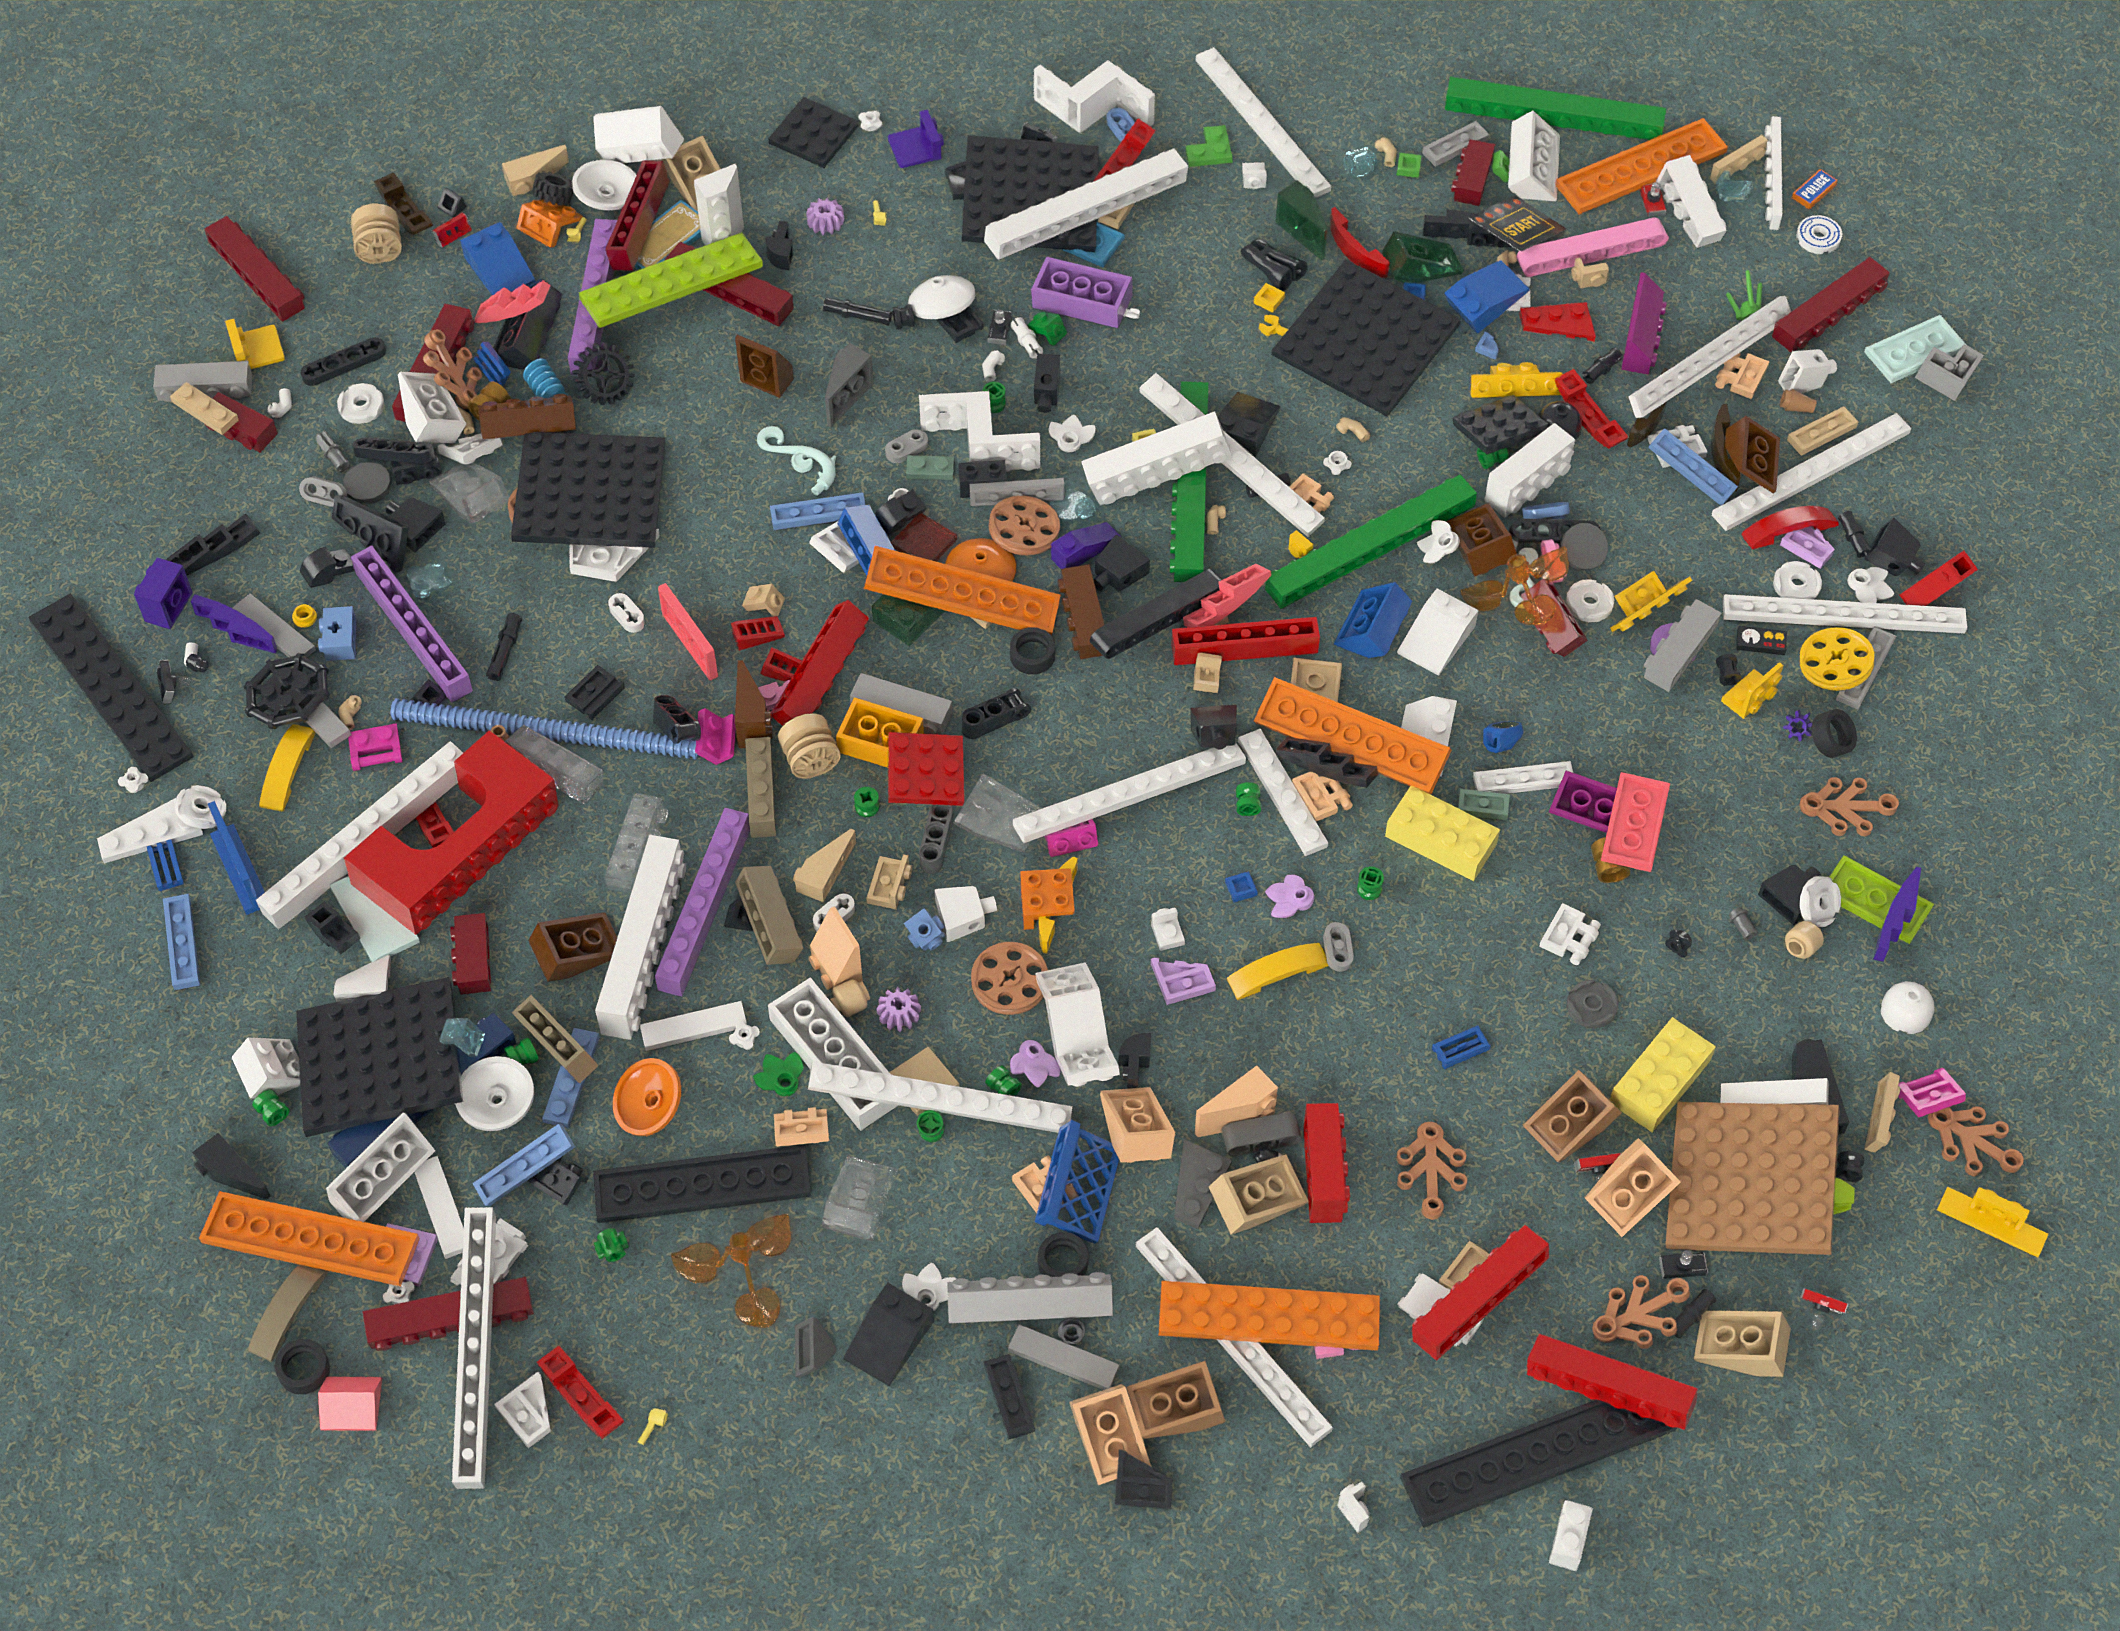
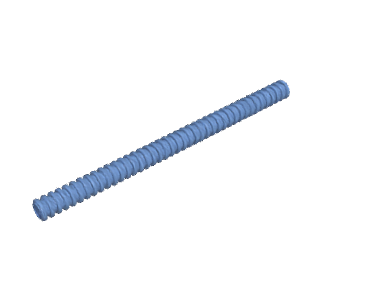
M397 698L391 705V717L393 720L399 718L400 721H405L407 719L408 722L414 720L415 723L422 721V724L429 722L430 725L437 723V726L444 724L445 727L451 725L452 728H457L459 726L460 729L466 727L467 730L474 728L475 731L481 729L482 732L491 731L495 725H502L507 734L511 733L512 736L519 734L520 737L526 735L527 738L534 736L535 739H539L542 737V740L549 738L550 741H554L557 739L558 742L564 740L565 743H569L572 741L573 744L579 742L580 745H584L587 743L588 746L594 744L595 747H599L602 745L603 748L609 746L610 749L617 747L618 750L624 748L626 751L632 749L633 752H637V750L641 753L647 751L649 754L655 752L656 755L662 753L664 756H667V754H670L672 757L675 755L679 758L685 756L687 759L692 757L694 760H697L699 757L695 753L696 741L690 739L674 744L667 735L662 736V733L655 735L654 732H650L647 734V731L640 733L639 730H635L632 732V729L625 731L624 728H620L617 730V727L610 729L609 726H605L602 728L601 725L595 727L594 724H590L587 726L586 723L580 725L579 722H575L572 724L571 721L565 723L564 720H560L557 722L556 719L550 721L549 718H545L542 720L541 717L535 719L534 716H530L527 718L526 715L520 717L519 714H515L512 716L511 713L505 715L504 712H500L497 714L496 711L490 713L489 710H485L482 712L481 709L475 711L474 708H470L467 710L466 707L460 709L458 706L452 708L451 705L445 707L443 704L438 706L433 703L430 705L428 702L423 704L418 701L415 703L412 700L409 702L405 699L400 701Z

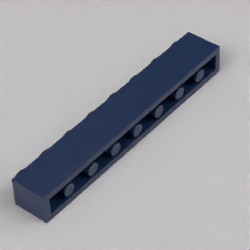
M494 1013L479 1020L473 1029L457 1038L461 1075L472 1064L485 1058L500 1057L505 1053L504 1048L516 1044L514 1033ZM434 1109L407 1114V1116L415 1125ZM398 1117L358 1125L337 1132L331 1138V1141L328 1142L332 1155L347 1168Z

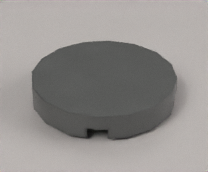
M372 462L360 463L346 473L343 485L349 499L362 504L361 502L372 504L382 500L389 493L391 478L386 468L380 464Z
M1579 523L1564 533L1561 540V553L1571 567L1580 571H1589L1598 567L1605 560L1608 553V541L1605 534L1597 526L1590 523Z
M1586 980L1577 983L1571 988L1567 997L1566 1008L1570 1017L1577 1024L1586 1028L1596 1029L1604 1027L1614 1020L1618 1011V998L1616 993L1603 982L1600 984L1595 982V980Z

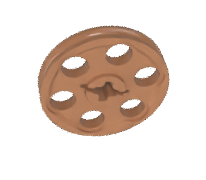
M1013 496L1000 501L992 509L989 519V532L995 543L1004 550L1018 555H1036L1051 548V543L1058 539L1060 520L1055 510L1046 502L1030 496ZM1021 505L1025 510L1018 511L1014 506ZM1036 513H1045L1047 514V517L1040 518L1036 515ZM1002 515L1007 517L1008 520L1000 521L996 517ZM1042 530H1049V531H1051L1053 534H1051V535H1044V534L1041 533V531H1042ZM1009 533L1013 537L1010 539L1003 538L1001 534ZM1026 540H1031L1035 543V545L1028 546L1025 545L1023 542Z
M1003 942L987 948L977 957L972 967L971 984L976 998L984 1007L999 1014L1014 1015L1032 1009L1044 996L1037 984L1036 975H1030L1027 969L1031 966H1038L1041 972L1047 971L1044 959L1033 948L1017 942ZM1013 951L1021 954V958L1017 961H1012L1007 956ZM987 959H993L998 964L990 969L986 968L983 963ZM1014 975V981L1012 979L1005 981V976L1011 977ZM983 981H989L993 985L987 991L981 990L978 986ZM1026 988H1033L1037 993L1029 998L1025 997L1022 992ZM1001 996H1009L1012 998V1002L1009 1005H1001L998 999Z

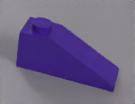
M1107 522L1070 531L1051 543V560L1060 569L1080 566L1101 553L1115 535L1121 536Z

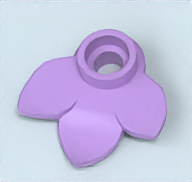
M1287 875L1284 883H1275L1265 891L1266 895L1276 902L1271 913L1276 918L1291 917L1298 910H1307L1314 901L1312 889L1305 886L1303 879L1297 875Z
M1034 1040L1023 1042L1019 1048V1053L1015 1054L1010 1060L1011 1073L1015 1075L1025 1073L1037 1088L1043 1084L1047 1075L1052 1077L1060 1076V1067L1057 1060L1052 1055L1046 1053L1042 1045Z

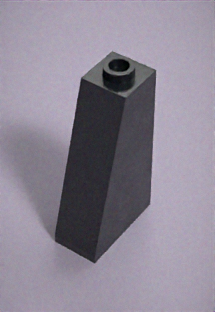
M1812 1039L1802 1040L1796 1043L1792 1053V1080L1827 1078L1829 1082L1828 1105H1839L1838 1135L1845 1134L1850 1122L1822 1039L1814 1041Z

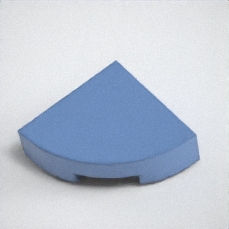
M1485 332L1478 342L1475 352L1496 360L1498 346L1494 341V337Z

